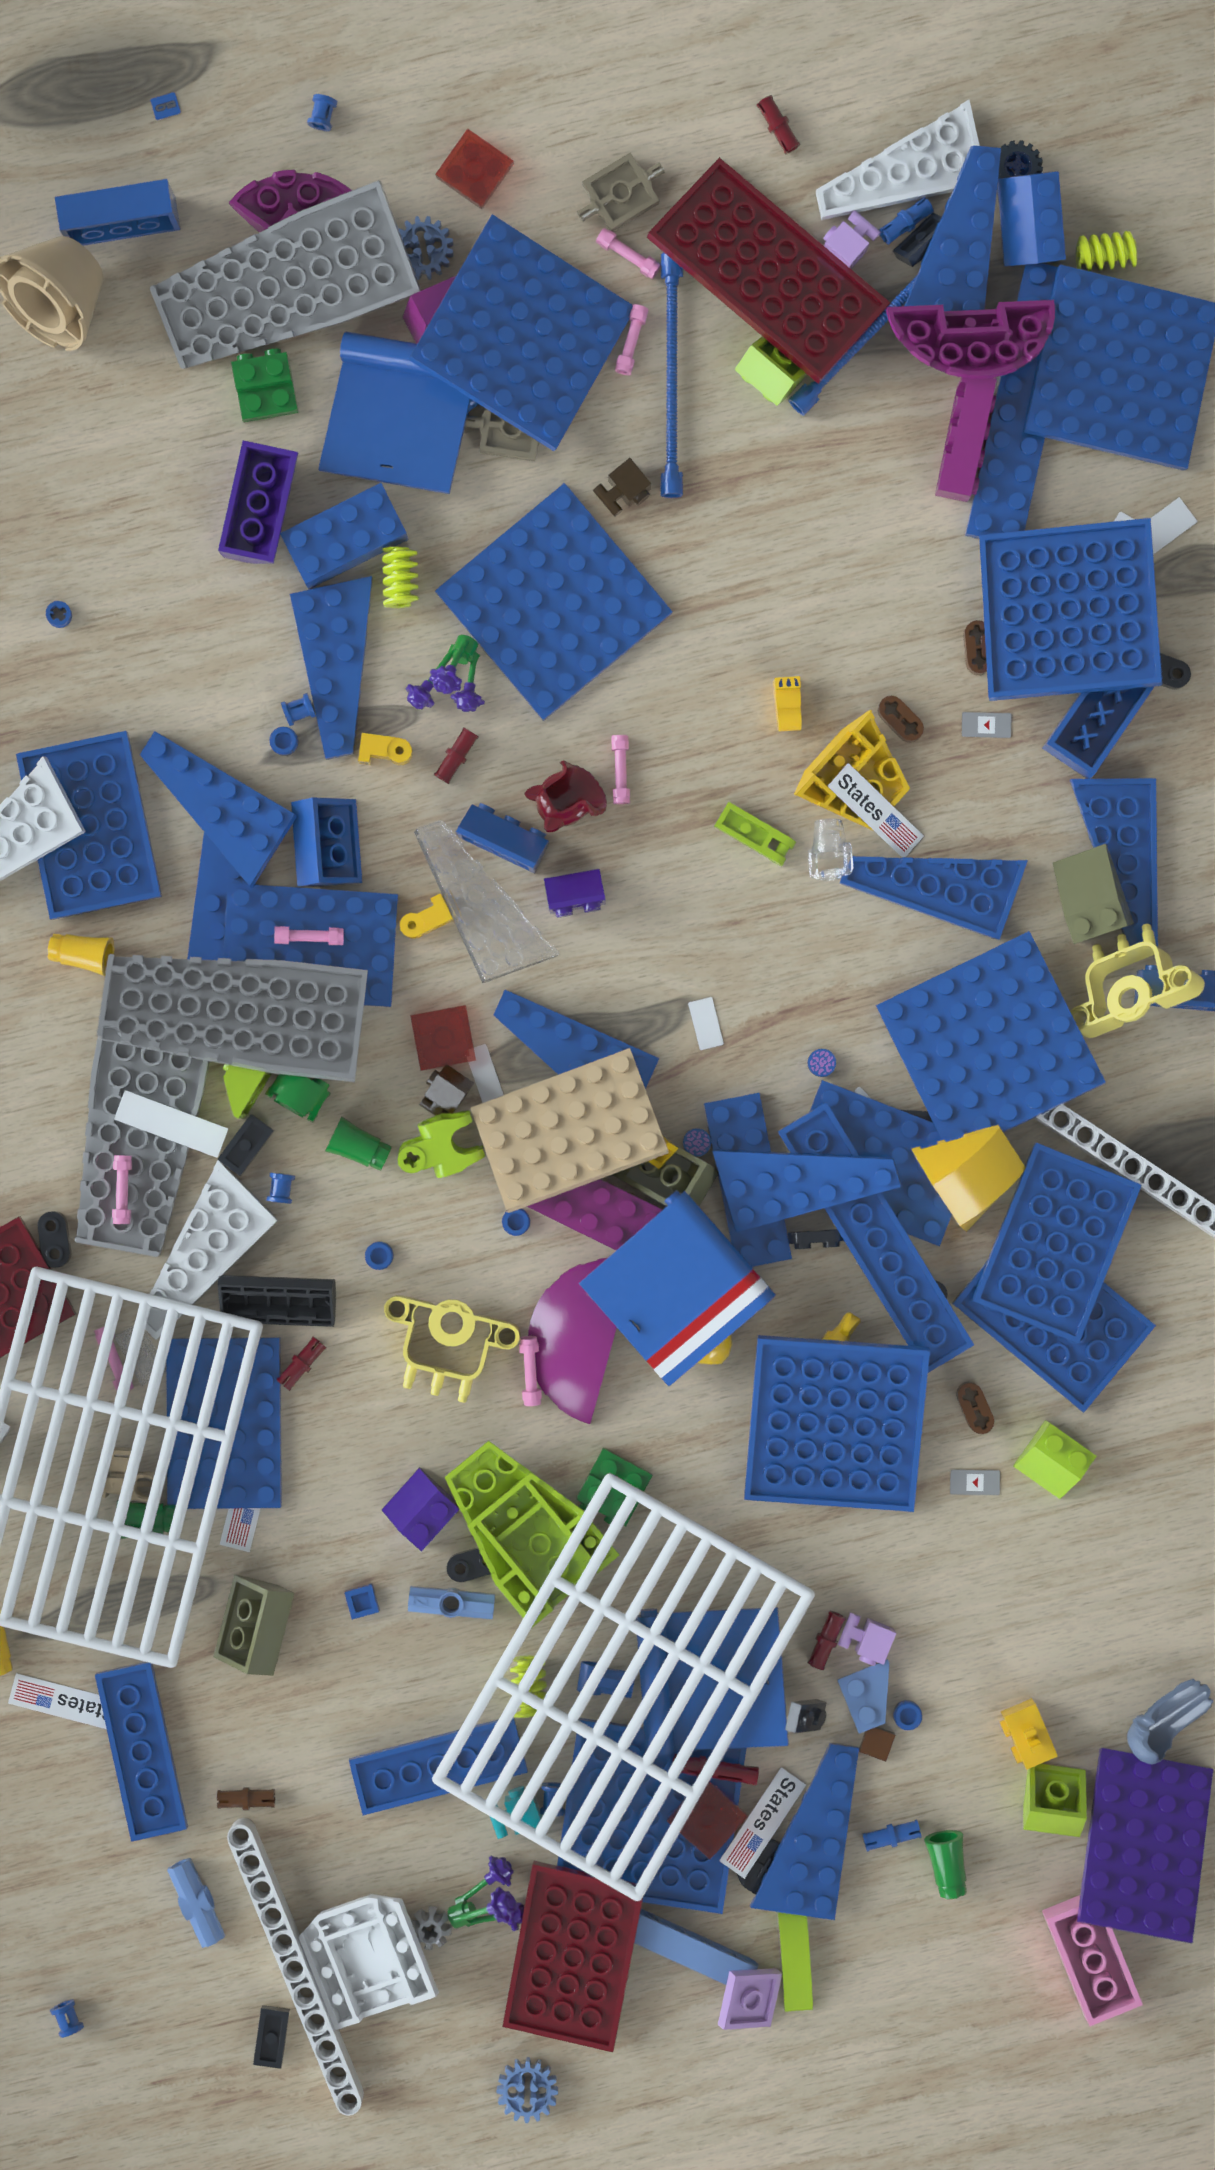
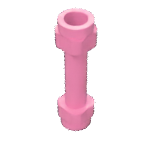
M603 228L596 239V243L606 251L612 249L641 268L640 273L651 279L656 276L661 267L657 260L650 256L648 258L643 257L616 239L617 234Z
M634 304L630 311L629 321L631 323L622 355H618L615 371L623 375H631L635 360L632 358L640 329L646 323L649 309L642 305Z
M613 735L611 739L612 751H615L616 789H613V804H630V789L627 788L626 751H629L628 735Z
M284 926L275 927L274 944H289V941L329 942V945H343V928H329V931L289 930V927Z
M114 1155L113 1170H117L116 1209L112 1210L113 1224H130L131 1209H128V1171L132 1170V1156Z
M104 1327L94 1331L98 1344L101 1342ZM112 1342L108 1361L116 1379L112 1382L115 1389L118 1390L123 1366L114 1342ZM131 1382L130 1390L134 1388L132 1382Z
M536 1336L521 1337L519 1344V1353L524 1354L526 1389L522 1390V1400H524L525 1406L540 1405L542 1398L541 1389L537 1388L535 1353L539 1351V1343Z

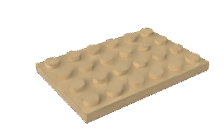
M630 1048L471 1107L508 1213L669 1153Z

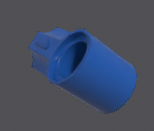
M581 1662L576 1689L578 1692L582 1691L597 1662ZM607 1668L593 1695H601L602 1693L612 1695L626 1671ZM634 1681L625 1695L627 1698L632 1697Z

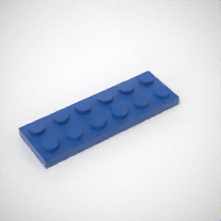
M760 1093L704 1103L713 1150L771 1152ZM718 1174L732 1245L752 1267L792 1259L784 1219L736 1232L721 1178Z
M142 1662L96 1673L95 1679L131 1842L187 1830L188 1823L153 1663Z
M515 1717L511 1720L474 1787L498 1780L520 1741ZM498 1720L475 1725L448 1772L447 1778L459 1785L463 1783ZM459 1730L349 1758L362 1815L450 1793L434 1784L432 1778ZM525 1756L513 1776L528 1773Z

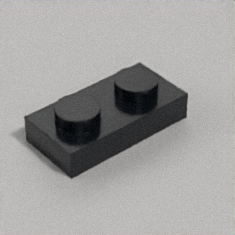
M932 213L892 250L896 258L911 267L923 260L938 222H940L942 217Z
M250 1114L217 1160L239 1176H242L275 1130L253 1114Z
M818 1699L791 1702L785 1730L793 1733L821 1730L826 1720L825 1708L827 1702Z
M262 2005L253 2065L282 2068L290 2009Z

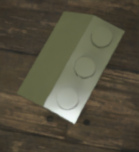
M234 1575L213 1657L246 1674L273 1676L292 1607L294 1592L276 1584Z

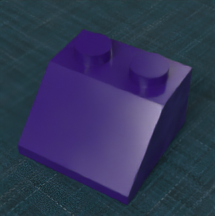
M420 1467L382 1508V1512L398 1531L421 1552L459 1511L455 1499Z

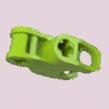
M470 1110L453 1114L442 1113L418 1123L417 1126L421 1136L406 1140L399 1148L397 1160L400 1168L407 1173H417L433 1167L436 1177L443 1178L461 1172L468 1166L486 1157L483 1145L462 1148L456 1145L452 1139V1135L456 1130L473 1122ZM408 1152L417 1155V1159L413 1161L411 1157H407Z

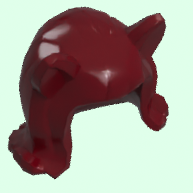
M563 760L560 762L562 771L549 776L542 785H535L526 790L524 793L525 797L537 803V811L545 821L544 829L546 832H555L563 826L573 825L588 813L591 816H598L606 811V794L599 785V782L589 771Z

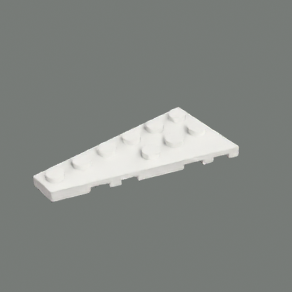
M970 100L962 103L960 107L950 113L947 112L938 117V120L926 127H921L884 149L877 156L865 160L855 169L848 173H843L816 189L821 220L849 215L854 210L863 212L918 200L922 197L928 198L953 192L957 183V177L970 147L973 145L979 146Z
M43 756L37 762L35 769L21 780L20 786L9 798L6 797L0 804V881L86 832L47 757Z
M219 1160L216 1162L208 1182L205 1184L167 1262L164 1264L150 1292L151 1295L193 1305L219 1279V1276L227 1272L278 1221ZM151 1306L145 1330L157 1340L161 1336L167 1310ZM178 1313L177 1320H178L183 1314Z

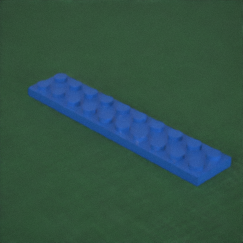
M1042 263L1025 264L1017 301L1051 300L1058 267ZM1040 353L1031 362H1028L1016 371L1000 376L995 406L990 420V431L984 447L985 456L978 474V478H980L978 490L973 497L965 536L979 539V535L1025 531L1045 437L1024 432Z
M827 1102L778 1131L790 1153L859 1157ZM882 1192L825 1208L907 1345L929 1347L928 1373L974 1346V1343Z

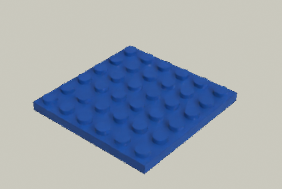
M492 214L408 360L552 451H555L629 321L633 305Z
M1060 264L1057 268L1051 297L1055 305L1054 324L1051 334H1049L1044 344L1045 346L1039 355L1024 432L1174 469L1187 470L1215 340V302Z
M565 483L435 590L439 598L543 721L673 614V611Z
M1151 518L979 535L989 701L1162 686Z
M1030 931L876 1005L941 1140L946 1142L963 1138V1135L995 1125H999L1004 1133L1106 1084Z
M758 1335L744 1500L914 1512L929 1367V1347Z
M585 1718L578 1719L592 1729L598 1721ZM610 1722L603 1735L618 1743L628 1725ZM640 1727L628 1748L642 1758L646 1753L644 1727ZM576 1733L572 1764L587 1740L578 1733ZM598 1745L595 1747L567 1796L560 1843L612 1754ZM728 1748L721 1761L744 1765L747 1748ZM714 1749L693 1750L690 1757L699 1758L701 1755L709 1759ZM675 1750L668 1755L657 1756L653 1764L668 1772L672 1765L674 1754H678L680 1750ZM623 1759L621 1760L571 1847L572 1851L586 1858L637 1769L635 1766ZM680 1773L678 1779L692 1787L697 1780L696 1776ZM646 1774L598 1858L596 1865L611 1872L662 1782ZM715 1778L709 1780L644 1894L642 1902L723 1914L729 1867L720 1862V1859L734 1839L742 1783ZM671 1789L621 1876L622 1880L638 1883L684 1803L686 1796ZM558 1856L557 1866L583 1871Z

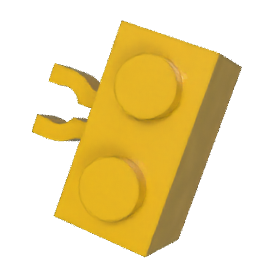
M1032 1698L1000 1711L1004 1720L999 1721L1005 1737L1011 1736L1015 1746L1010 1749L1017 1764L1022 1762L1027 1770L1058 1757L1036 1703Z

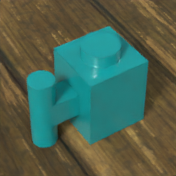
M524 1786L508 1791L509 1795L505 1796L504 1800L507 1813L511 1814L525 1790ZM534 1796L521 1821L536 1828L542 1819V1814H540V1808ZM489 1816L497 1839L508 1836L505 1825Z

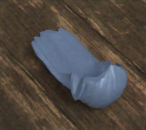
M1195 1679L1184 1681L1177 1685L1174 1690L1158 1699L1148 1708L1145 1714L1138 1715L1133 1719V1723L1127 1733V1741L1133 1754L1140 1761L1148 1764L1160 1762L1165 1757L1166 1751L1172 1748L1173 1738L1211 1708L1213 1700L1209 1698L1211 1691L1207 1684H1200L1201 1682L1199 1680L1195 1681Z

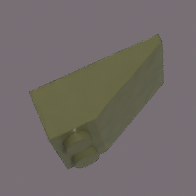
M1107 844L1053 862L1064 917L1074 944L1134 924Z
M677 1147L678 1150L660 1169L646 1161L614 1173L613 1176L666 1207L668 1205L664 1201L676 1190L680 1194L686 1191L697 1205L700 1206L719 1172L708 1163Z

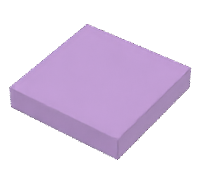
M777 1968L729 1971L718 2025L723 2030L771 2027L782 1973Z

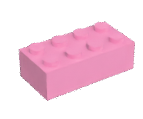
M1079 1895L1044 1909L1042 1913L1084 2017L1089 2026L1140 2007L1143 2004L1113 1929L1077 1922L1080 1902Z

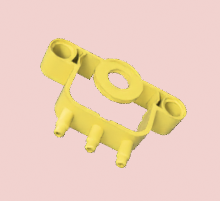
M1144 924L1142 926L1144 942L1129 947L1126 935L1119 934L1117 936L1118 952L1105 957L1101 945H1093L1092 955L1094 962L1088 967L1086 972L1089 1002L1074 1007L1070 1012L1081 1034L1087 1038H1094L1122 1027L1124 1022L1138 1020L1144 1016L1153 1003L1168 1009L1199 996L1204 988V980L1186 966L1173 967L1169 954L1156 946L1151 925ZM1155 955L1159 978L1164 983L1163 993L1152 997V990L1144 979L1133 975L1126 976L1116 981L1107 997L1106 1006L1103 991L1104 978L1115 970ZM1129 989H1136L1138 992L1137 1003L1132 1008L1124 1009L1121 1005L1122 995ZM1108 1007L1110 1014L1104 1016V1013Z
M396 1295L391 1297L384 1306V1313L389 1320L409 1325L403 1346V1356L407 1362L403 1387L407 1389L412 1388L417 1369L434 1373L431 1383V1395H439L445 1376L460 1379L458 1401L466 1403L470 1395L473 1379L483 1370L489 1346L512 1349L520 1340L521 1333L515 1324L483 1315L476 1316L466 1303L459 1300L448 1299L436 1306L431 1302ZM393 1301H400L404 1304L405 1312L402 1316L392 1314L390 1305ZM418 1306L432 1309L428 1327L435 1340L445 1346L464 1344L475 1330V1321L479 1320L489 1323L491 1332L485 1339L478 1370L471 1374H465L420 1363L410 1356L409 1346L416 1322L415 1310ZM456 1312L462 1317L463 1327L458 1333L449 1334L442 1329L441 1319L446 1313ZM505 1328L512 1329L516 1335L515 1340L512 1343H504L500 1339L501 1330Z

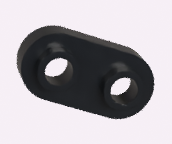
M1160 653L1162 686L1173 690L1184 687L1191 678L1189 666L1184 661ZM1174 669H1178L1181 672V678L1177 679L1173 676L1172 672Z
M51 1211L44 1213L38 1220L41 1254L48 1266L53 1268L62 1267L70 1261L72 1255L68 1222L66 1217L60 1212ZM50 1220L56 1223L54 1231H50L47 1228V1223ZM54 1248L60 1251L58 1259H54L51 1256V1251Z
M837 1229L788 1232V1243L794 1244V1249H811V1243H823V1248L840 1247L839 1241H844Z
M478 1547L452 1555L448 1560L446 1568L448 1576L456 1582H466L490 1575L491 1573L487 1565L483 1563ZM459 1563L464 1564L466 1571L458 1573L455 1566Z

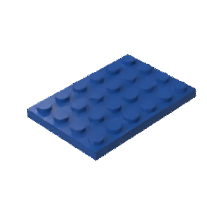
M127 731L16 754L21 780L35 769L37 762L43 756L48 758L86 831L38 859L50 920L162 897Z
M228 883L223 958H230L231 961H246V959L283 960L368 970L364 1006L391 1007L398 894L254 885L251 888L248 884ZM284 926L289 927V930L329 931V928H343V945H329V942L289 941V944H274L275 927Z
M821 1080L810 1111L827 1102L859 1156L894 1158L902 1186L882 1192L883 1196L908 1235L940 1247L952 1214L911 1150L919 1146L921 1149L938 1144L937 1141H941L933 1122Z
M1034 1142L1025 1165V1171L1020 1177L972 1301L1079 1344L1142 1185Z
M987 1261L952 1302L955 1307L1083 1413L1156 1327L1154 1323L1103 1282L1078 1344L972 1301Z
M248 1337L230 1339L208 1427L225 1431ZM260 1337L217 1509L282 1507L281 1384L276 1380L281 1375V1337ZM172 1338L166 1360L167 1417L171 1413L189 1338ZM201 1338L181 1416L183 1421L196 1424L198 1422L219 1338ZM177 1431L167 1471V1505L177 1504L194 1438L192 1434ZM205 1438L187 1509H205L221 1441Z

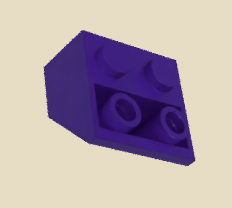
M600 869L544 878L550 914L556 913L557 918L573 915V910L584 908V913L601 910V905L606 904Z

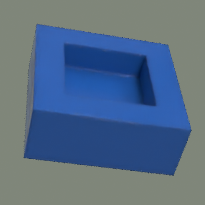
M372 1583L344 1592L352 1620L380 1611Z

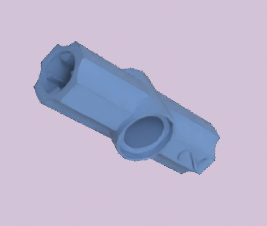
M410 1586L408 1612L440 1614L449 1618L461 1616L493 1619L495 1594L460 1591L456 1588L439 1589ZM448 1596H454L458 1599L459 1606L456 1609H449L445 1606L444 1599Z
M191 1858L183 1859L170 1866L167 1871L178 1893L180 1910L187 1921L190 1920L201 1947L204 1948L216 1944L225 1937V1933L214 1911L213 1897L208 1887L202 1884Z

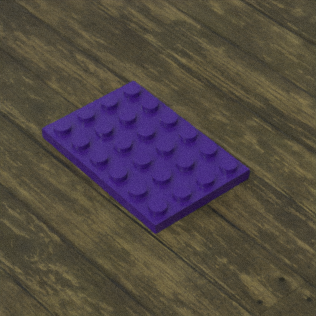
M1107 1748L1099 1749L1077 1922L1184 1943H1193L1213 1769L1164 1759L1156 1764H1148L1140 1761L1133 1753Z

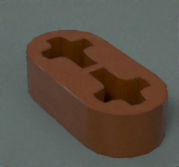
M975 620L966 626L963 639L966 667L970 673L980 676L987 672V663L983 664L982 669H978L977 664H972V661L977 657V650H980L981 659L986 660L985 628L983 621ZM974 627H978L980 632H984V635L979 639V645H976L975 637L969 635L974 630Z
M891 695L882 699L878 705L879 717L903 741L908 743L917 741L924 731L920 718L898 697ZM885 703L889 705L895 703L897 705L895 711L900 716L899 719L892 713L889 715L884 713L886 710ZM904 720L908 725L915 723L917 725L915 729L917 735L911 733L907 736L904 733L906 727L901 721Z
M973 1382L962 1383L957 1389L956 1397L968 1426L977 1434L990 1432L994 1427L995 1421L983 1391ZM968 1387L972 1391H977V1394L973 1396L976 1403L973 1407L968 1399L963 1400L962 1398L966 1394L965 1389ZM975 1410H979L983 1417H988V1420L985 1421L986 1427L974 1426L973 1422L977 1420Z

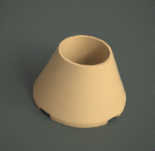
M58 236L0 257V292L5 299L2 305L12 318L36 339L53 348L61 345L66 347V351L78 349L86 339L103 283V272L95 257L79 242L66 236Z

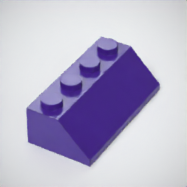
M242 441L218 552L223 558L250 564H274L298 452Z

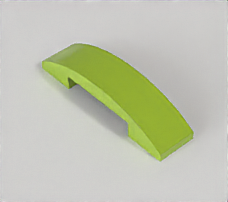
M778 1912L785 2012L813 2010L807 1916Z

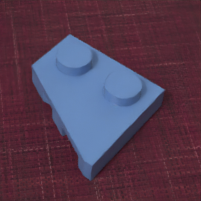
M888 1659L885 1660L884 1665L877 1663L875 1666H869L837 1679L859 1734L885 1724L889 1678Z

